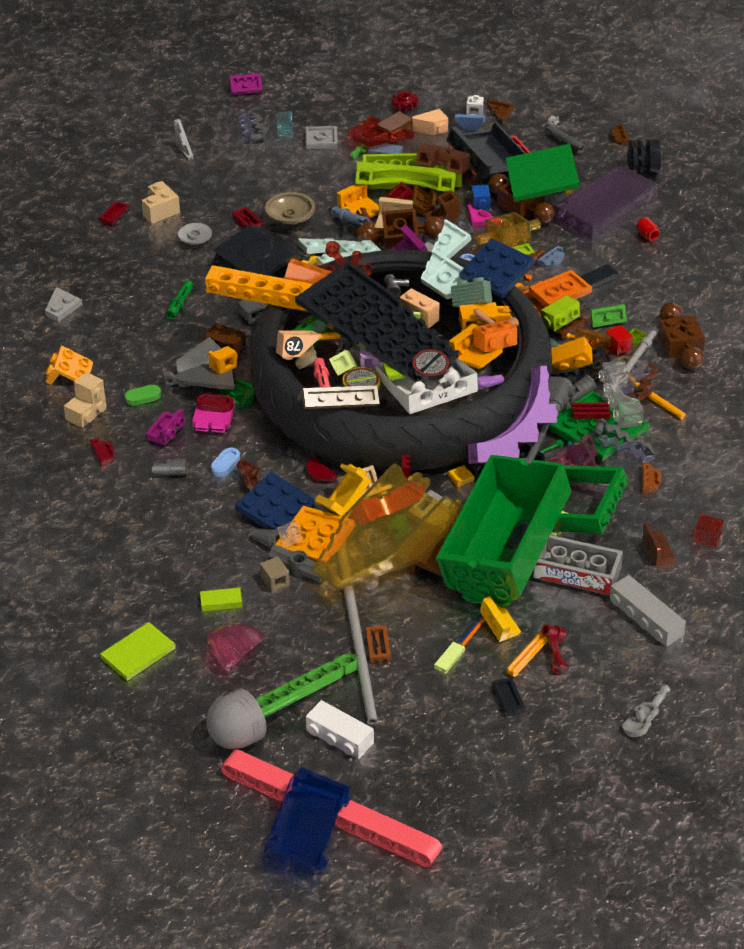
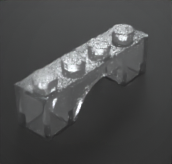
M624 360L602 363L599 379L603 381L605 395L608 394L609 407L613 408L614 420L618 422L619 427L641 426L644 412L639 399L628 397L620 390L627 386L629 374Z

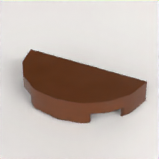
M618 124L616 128L611 129L610 136L613 142L629 146L630 139L623 124Z

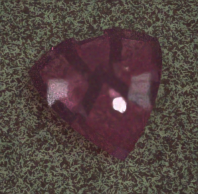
M590 433L574 441L547 460V462L563 463L564 465L599 466L595 463V456L598 452Z
M228 623L212 630L208 634L207 639L215 657L227 671L255 648L266 636L250 625Z

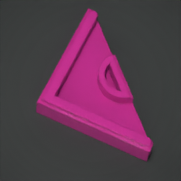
M471 204L467 205L471 226L502 225V218H495L491 216V213L482 209H474L471 207Z

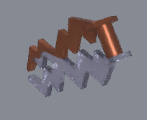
M648 360L635 363L634 366L636 368L631 369L635 377L624 379L627 386L618 387L622 395L621 405L628 402L637 404V408H640L641 400L652 394V391L648 389L652 387V384L647 379L657 377L656 372H658V369L652 362L649 363L650 368L645 369L642 366L648 364ZM642 382L643 384L637 387L634 383ZM639 388L642 391L636 393L637 397L630 396L633 390H638Z

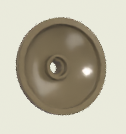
M285 192L271 197L266 202L265 212L271 220L279 224L294 225L308 220L314 214L315 203L305 194Z

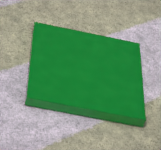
M570 144L506 158L514 202L580 188Z
M591 391L574 403L605 401L602 400L600 394ZM607 401L611 412V418L604 419L607 424L619 425L621 432L627 431L632 440L650 429V423L612 401ZM571 405L558 414L557 423H552L548 427L552 432L567 441H571L572 444L587 451V453L601 461H604L627 445L624 438L617 439L614 431L607 434L604 429L600 437H594L593 431L596 427V422L600 419L574 420Z

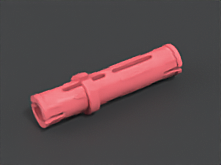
M317 358L313 361V366L315 369L314 377L317 379L318 387H330L329 371L325 366V361L322 358Z

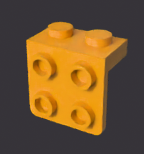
M354 184L337 192V207L349 209L355 214L357 210L362 213L359 208L364 207L370 218L379 214V205L367 197V184Z
M471 324L449 340V346L455 351L459 350L458 359L464 364L480 369L503 351L501 348L484 352L474 346L473 328L478 327V325Z
M61 345L57 353H52L49 359L51 364L48 365L45 371L47 375L45 382L52 385L59 374L75 381L85 372H91L93 362Z

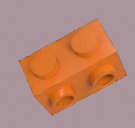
M504 320L473 328L474 346L484 352L517 345V327L509 321Z

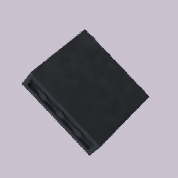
M496 121L493 123L491 130L462 133L457 127H451L446 139L455 150L470 153L469 166L481 179H488L498 173L509 176L506 158L526 154Z

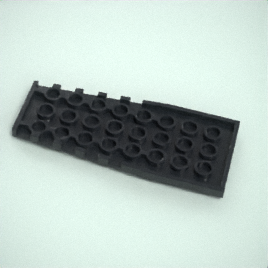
M349 261L295 297V302L330 329L415 383L419 381L424 383L426 381L420 376L417 377L412 370V359L419 351L425 349L442 351L448 356L450 363L459 357L458 349L456 351L453 350L446 339H440L434 329L430 330L426 327L425 321L421 318L417 319L410 308L405 309L402 306V302L396 296Z

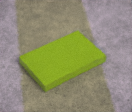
M148 622L102 652L100 656L105 663L128 681L176 649L173 641Z

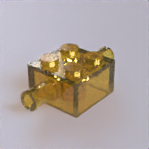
M516 212L485 220L486 233L477 234L476 242L478 245H482L492 238L509 247L524 245L525 242L532 241L531 231L540 229L541 224L537 218L528 221Z

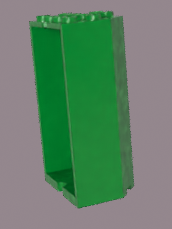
M490 455L436 557L444 583L448 588L460 591L463 594L462 598L468 602L482 604L484 598L491 597L496 606L506 608L510 605L511 601L517 600L521 596L571 494L563 463L532 460L531 463H527L522 458ZM522 523H530L517 550L506 548L515 528Z

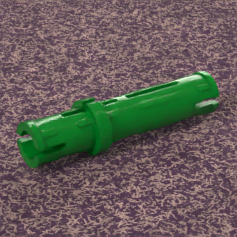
M184 281L175 298L170 301V306L165 312V316L168 319H175L177 313L183 309V303L194 287L191 281Z

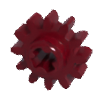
M397 92V95H393V98H391V105L393 109L398 108V111H413V108H418L419 98L417 94L412 95V92Z

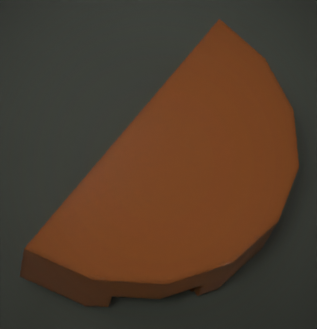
M642 463V493H650L660 487L662 475L651 464Z

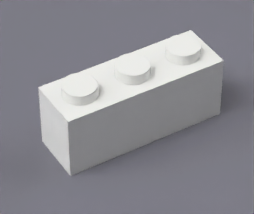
M322 700L306 715V730L311 735L318 736L329 745H334L343 750L347 755H352L359 759L374 743L373 728Z

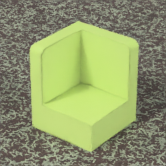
M344 350L329 359L338 376L350 369L359 367L349 350Z

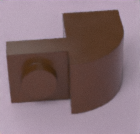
M450 190L437 196L440 207L425 213L426 219L436 216L441 218L443 222L445 219L451 223L457 220L461 212V206L458 197Z

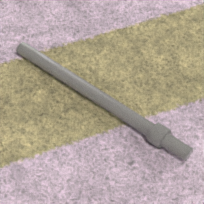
M651 330L640 341V346L602 396L603 401L607 402L644 351L648 350L652 345V340L657 335L655 330Z

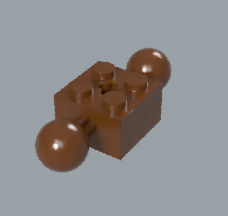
M499 173L490 177L488 186L492 193L498 195L497 204L519 219L533 212L535 220L539 223L546 224L552 221L555 211L551 204L544 202L545 196L514 202L511 182L508 181V178Z
M415 208L382 212L383 228H375L372 224L365 223L357 229L356 237L359 242L370 240L371 243H374L377 238L384 237L385 249L390 250L403 240L402 236L404 234L400 228L405 224L418 238L420 233H425L431 238H437L443 229L444 222L441 218L432 216L423 224H417Z
M673 302L664 304L660 309L661 320L658 337L668 358L681 357V362L686 368H699L704 362L705 336L695 316L682 317V309L678 304Z

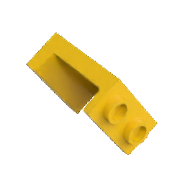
M341 464L339 466L346 472V475L329 499L318 495L314 500L332 514L346 517L371 482L366 476V471L360 467L356 468L352 464L348 466Z

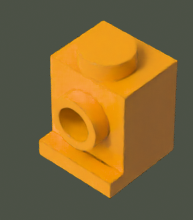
M229 346L215 352H208L209 367L219 375L237 367L238 355Z

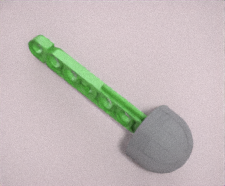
M349 653L343 654L333 659V661L327 662L257 699L242 688L234 689L214 701L207 714V729L211 738L218 745L226 749H241L263 739L266 734V716L340 679L344 674L348 675L355 671L358 664L357 656Z

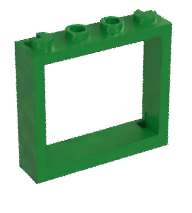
M564 465L569 482L609 484L594 515L561 513L552 531L603 534L606 526L609 524L612 513L615 512L616 505L621 499L625 487H627L628 477L625 475L624 468Z

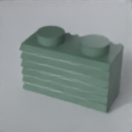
M482 277L474 278L473 282L470 283L467 280L457 281V285L450 287L452 306L454 308H459V305L492 303L490 281H486Z

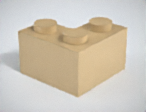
M163 181L148 186L149 197L142 199L143 216L151 224L180 213L179 196Z
M87 372L74 381L76 396L64 405L66 420L81 428L107 408L103 380Z

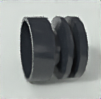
M641 139L637 141V144L635 140L629 141L627 162L631 174H636L637 170L639 174H642L644 166L648 174L660 172L661 147L659 139H647L645 147Z

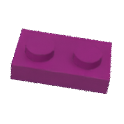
M178 409L175 414L164 411L145 433L146 439L166 446L185 423L183 410Z

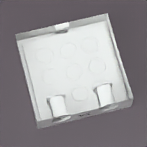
M458 358L450 363L449 372L442 379L425 381L424 383L420 381L415 383L407 377L390 381L385 374L382 362L375 364L380 381L409 414L478 391L477 372Z

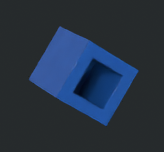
M473 185V208L477 210H490L491 196L489 186Z

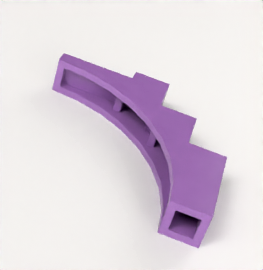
M547 366L531 368V383L528 397L515 422L506 431L493 439L468 445L469 464H484L488 461L490 455L519 458L520 450L518 444L538 442L539 431L537 425L557 423L558 412L556 404H549L550 392L548 390L549 373Z

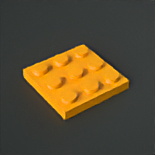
M303 506L275 545L292 552L296 550L304 551L309 559L326 566L355 523L351 518Z

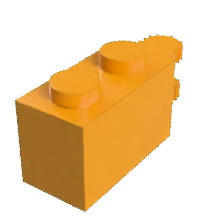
M496 302L459 305V322L462 331L471 324L478 326L486 325L474 315L473 311L476 308L480 309L495 322L512 318L511 314H509L511 312L509 306H496Z
M585 337L551 348V373L593 364L592 347Z

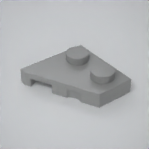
M57 287L45 309V314L47 317L60 322L82 305V299Z

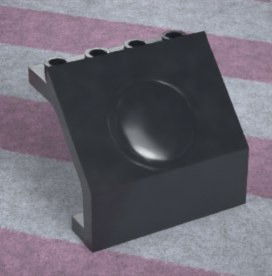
M248 225L213 250L216 254L211 266L271 276L289 264L291 259L302 262V260L309 261L310 257L270 230Z

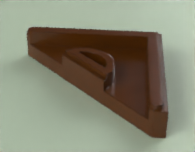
M487 99L488 107L498 121L503 124L513 112L514 105Z

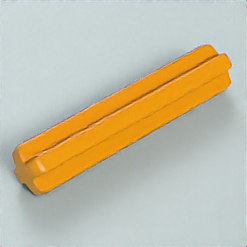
M539 632L506 668L507 675L515 677L545 645L547 637L542 636L541 632Z

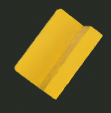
M491 597L484 598L480 613L499 642L520 635V629L506 608L496 606Z

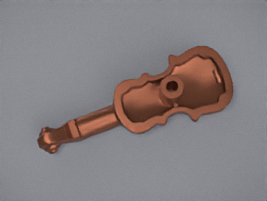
M240 459L236 464L237 468L244 477L245 485L251 490L260 482L258 473L261 469L246 460Z

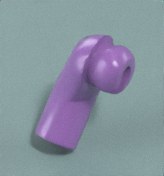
M501 374L480 376L477 378L478 389L483 390L485 387L502 384L504 378Z

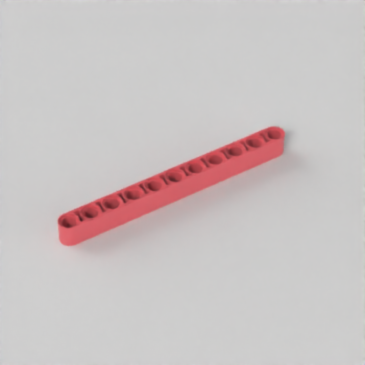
M234 750L221 765V771L228 778L421 866L430 867L442 850L441 843L432 836L240 750Z

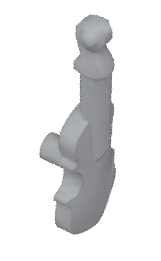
M663 685L660 691L656 692V696L651 702H645L635 707L636 714L632 717H627V720L622 725L623 731L627 736L640 737L647 733L651 726L650 721L659 713L658 706L665 699L666 694L670 692L668 685Z

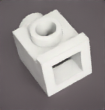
M478 95L468 96L466 114L482 115L484 97ZM471 109H479V112H478V111H470V110H471Z

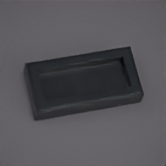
M512 677L492 681V689L505 717L525 713L526 707Z

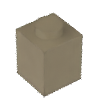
M278 556L260 563L261 578L271 592L290 585L289 571Z

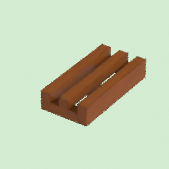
M386 625L366 627L370 663H374V660H378V663L383 662V659L390 662L391 653ZM371 632H374L377 654L373 652ZM379 632L383 633L385 653L381 652Z

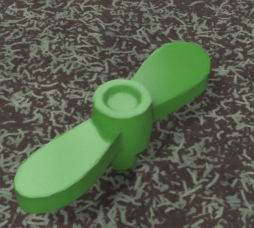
M365 141L361 146H357L356 150L351 153V158L355 159L360 153H366L367 150L365 149L368 147L369 141Z

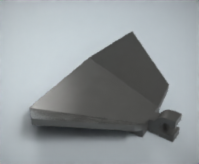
M210 337L176 360L177 375H174L172 372H164L165 387L179 384V387L201 386L227 390L235 388L232 370L219 375L209 367L208 352H215L221 349Z

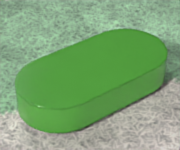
M147 385L129 390L125 394L126 403L131 406H138L156 401L161 397V388L157 385Z

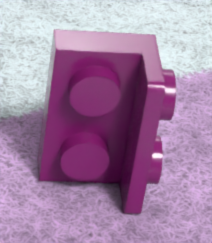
M251 73L249 75L230 76L232 95L262 93L260 74Z

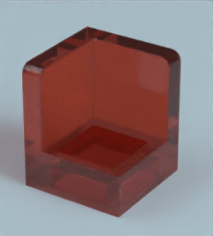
M701 514L695 526L694 541L717 547L722 536L724 520Z

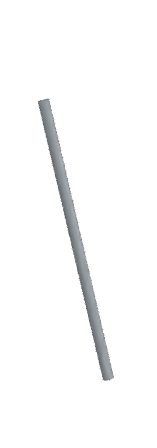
M344 540L337 549L338 563L354 652L358 660L357 669L368 725H375L378 722Z

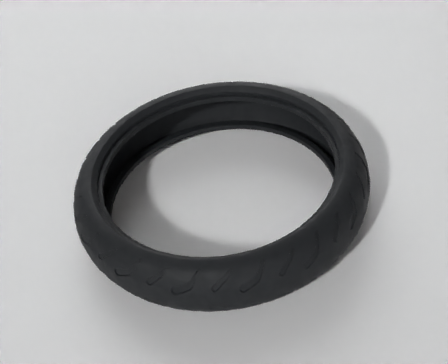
M372 251L346 256L318 266L333 272L349 261L385 288L388 287L384 281L386 275L391 274L395 279H409V286H399L401 290L400 296L413 289L439 302V306L459 311V308L452 306V298L445 299L421 281V276L426 270V264L432 256L430 251ZM452 256L450 258L463 268L470 262L459 257ZM516 286L503 299L491 294L492 303L496 302V306H509L511 311L509 314H511L512 318L516 317L519 322L517 326V345L508 347L515 361L504 377V382L465 405L439 413L420 416H379L356 412L346 408L304 409L303 401H298V394L306 387L292 374L286 364V359H283L282 356L276 353L278 331L294 330L312 315L307 311L268 304L259 317L251 335L248 367L253 390L259 404L262 405L272 422L277 424L278 428L297 444L309 451L318 453L322 457L339 463L352 464L360 468L373 465L374 469L379 471H402V455H410V471H420L446 467L466 461L469 458V444L493 439L506 431L515 422L528 397L531 383V368L547 366L550 380L552 370L550 338L539 312L534 308L533 303L522 291H519Z

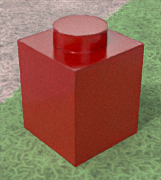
M622 325L606 330L605 345L615 355L618 356L632 350L633 336Z

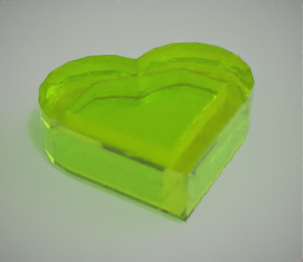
M636 328L629 332L633 336L632 346L639 345L640 341L647 336V334Z

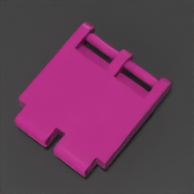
M233 401V409L225 413L203 411L196 405L192 420L195 431H209V428H211L212 432L225 433L226 429H230L235 401Z

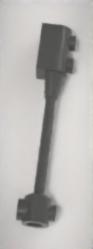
M550 376L548 390L550 392L549 404H556V410L560 414L563 408H569L570 397L575 395V386L567 378ZM550 424L541 425L538 442L533 443L527 457L522 458L527 463H531L534 460Z

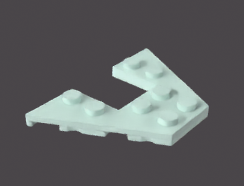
M445 219L443 229L438 235V241L435 242L432 249L430 261L427 262L426 270L421 276V281L424 285L445 299L452 298L450 287L457 285V281H463L459 277L463 267L450 258L472 240L471 235Z
M297 238L298 246L306 254L341 252L339 255L323 254L321 257H317V264L319 266L350 255L382 251L373 242L371 243L370 240L359 242L334 240L331 238Z

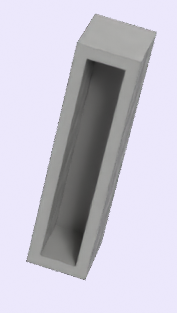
M630 575L611 585L610 601L664 646L667 647L684 636L686 621Z

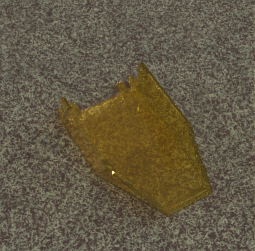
M394 463L340 518L338 522L339 527L335 533L331 534L329 545L323 549L312 570L341 590L420 562L452 529L465 503L462 504V500L457 497L451 501L447 496H443L437 501L424 492L430 484V480L427 477L422 479V474L416 472L409 478H406L399 465Z

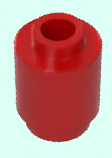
M644 217L637 222L636 229L645 239L654 241L659 237L660 231L658 226L648 217Z

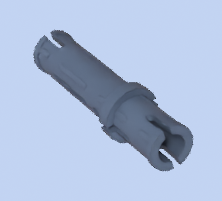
M335 206L332 210L336 211V213L331 211L332 216L359 226L365 224V221L370 222L368 217L355 214L346 208L342 209Z

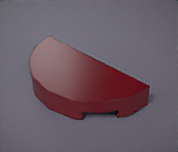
M99 438L90 439V445L101 467L113 461L115 456L114 448L109 441H100Z
M314 456L308 460L306 465L307 475L311 480L318 483L319 481H328V483L337 481L338 476Z

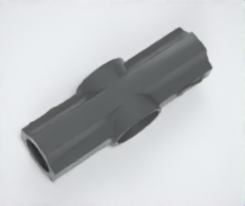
M274 545L268 555V560L278 556L286 568L290 570L291 575L295 577L306 576L323 583L329 572V567L309 559L304 551L296 550L292 552L281 546Z

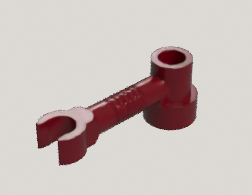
M545 624L541 629V634L549 639L553 657L551 669L554 673L560 674L559 667L567 669V664L561 657L558 645L564 641L566 630L557 625Z

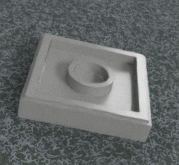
M337 126L306 127V149H338Z

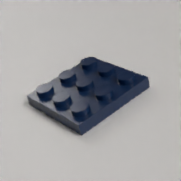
M491 238L461 270L459 277L462 280H467L469 283L473 282L474 278L482 277L484 280L490 281L491 294L503 299L535 264V260L533 257Z
M270 472L236 504L235 510L265 529L278 530L283 534L303 506L314 508L317 503L314 501L315 498L273 472Z

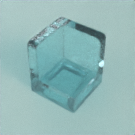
M292 111L277 112V137L293 136Z

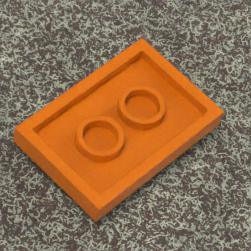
M569 270L530 286L529 293L547 307L566 295L573 299H578L592 293V286L574 271Z

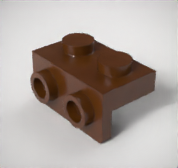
M414 185L412 187L414 193L411 195L410 200L413 201V208H415L416 213L426 217L425 213L436 208L437 190L431 189L428 192L420 186Z

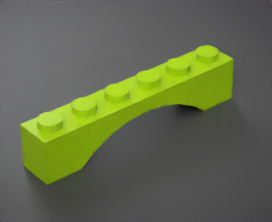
M356 162L355 184L374 185L380 183H400L402 181L406 184L420 185L438 191L452 190L454 192L456 174L446 171V169Z

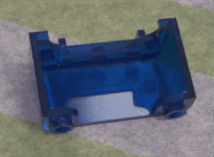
M300 766L288 782L262 857L314 873H320L321 870L325 871L329 862L325 850L339 811L342 807L346 808L350 802L351 795L348 794L350 786Z

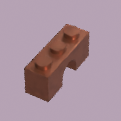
M428 143L418 147L416 164L428 167L443 165L447 167L446 171L463 174L469 169L470 153Z

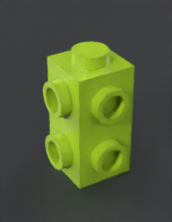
M566 295L542 309L541 316L545 326L556 331L580 317L579 301Z

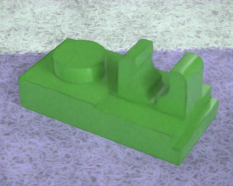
M625 304L589 309L591 327L627 322Z

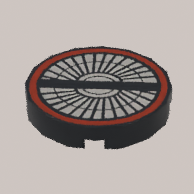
M436 349L421 350L412 359L414 374L417 377H422L423 380H440L449 372L450 360L442 351Z

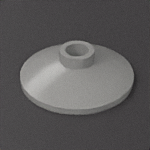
M202 223L187 224L178 232V237L182 242L193 245L204 243L212 236L211 228Z

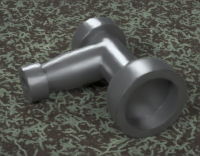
M391 274L386 275L384 278L385 283L388 285L386 289L396 297H399L401 294L399 286H409V279H395Z

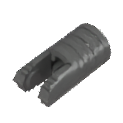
M585 375L573 384L575 386V395L570 397V404L596 388L594 380L589 375Z
M187 459L156 460L151 471L157 475H187Z

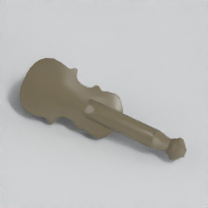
M313 345L296 359L295 365L298 369L314 365L313 361L317 358V352L313 349Z

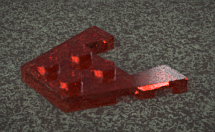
M371 115L367 117V121H361L360 126L356 125L347 132V138L354 140V142L362 143L366 147L414 138V132L405 128L389 132L377 127L381 119Z

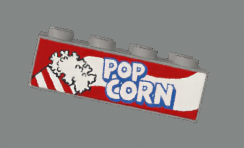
M550 535L534 567L533 578L610 595L611 585L617 582L621 571L623 551Z

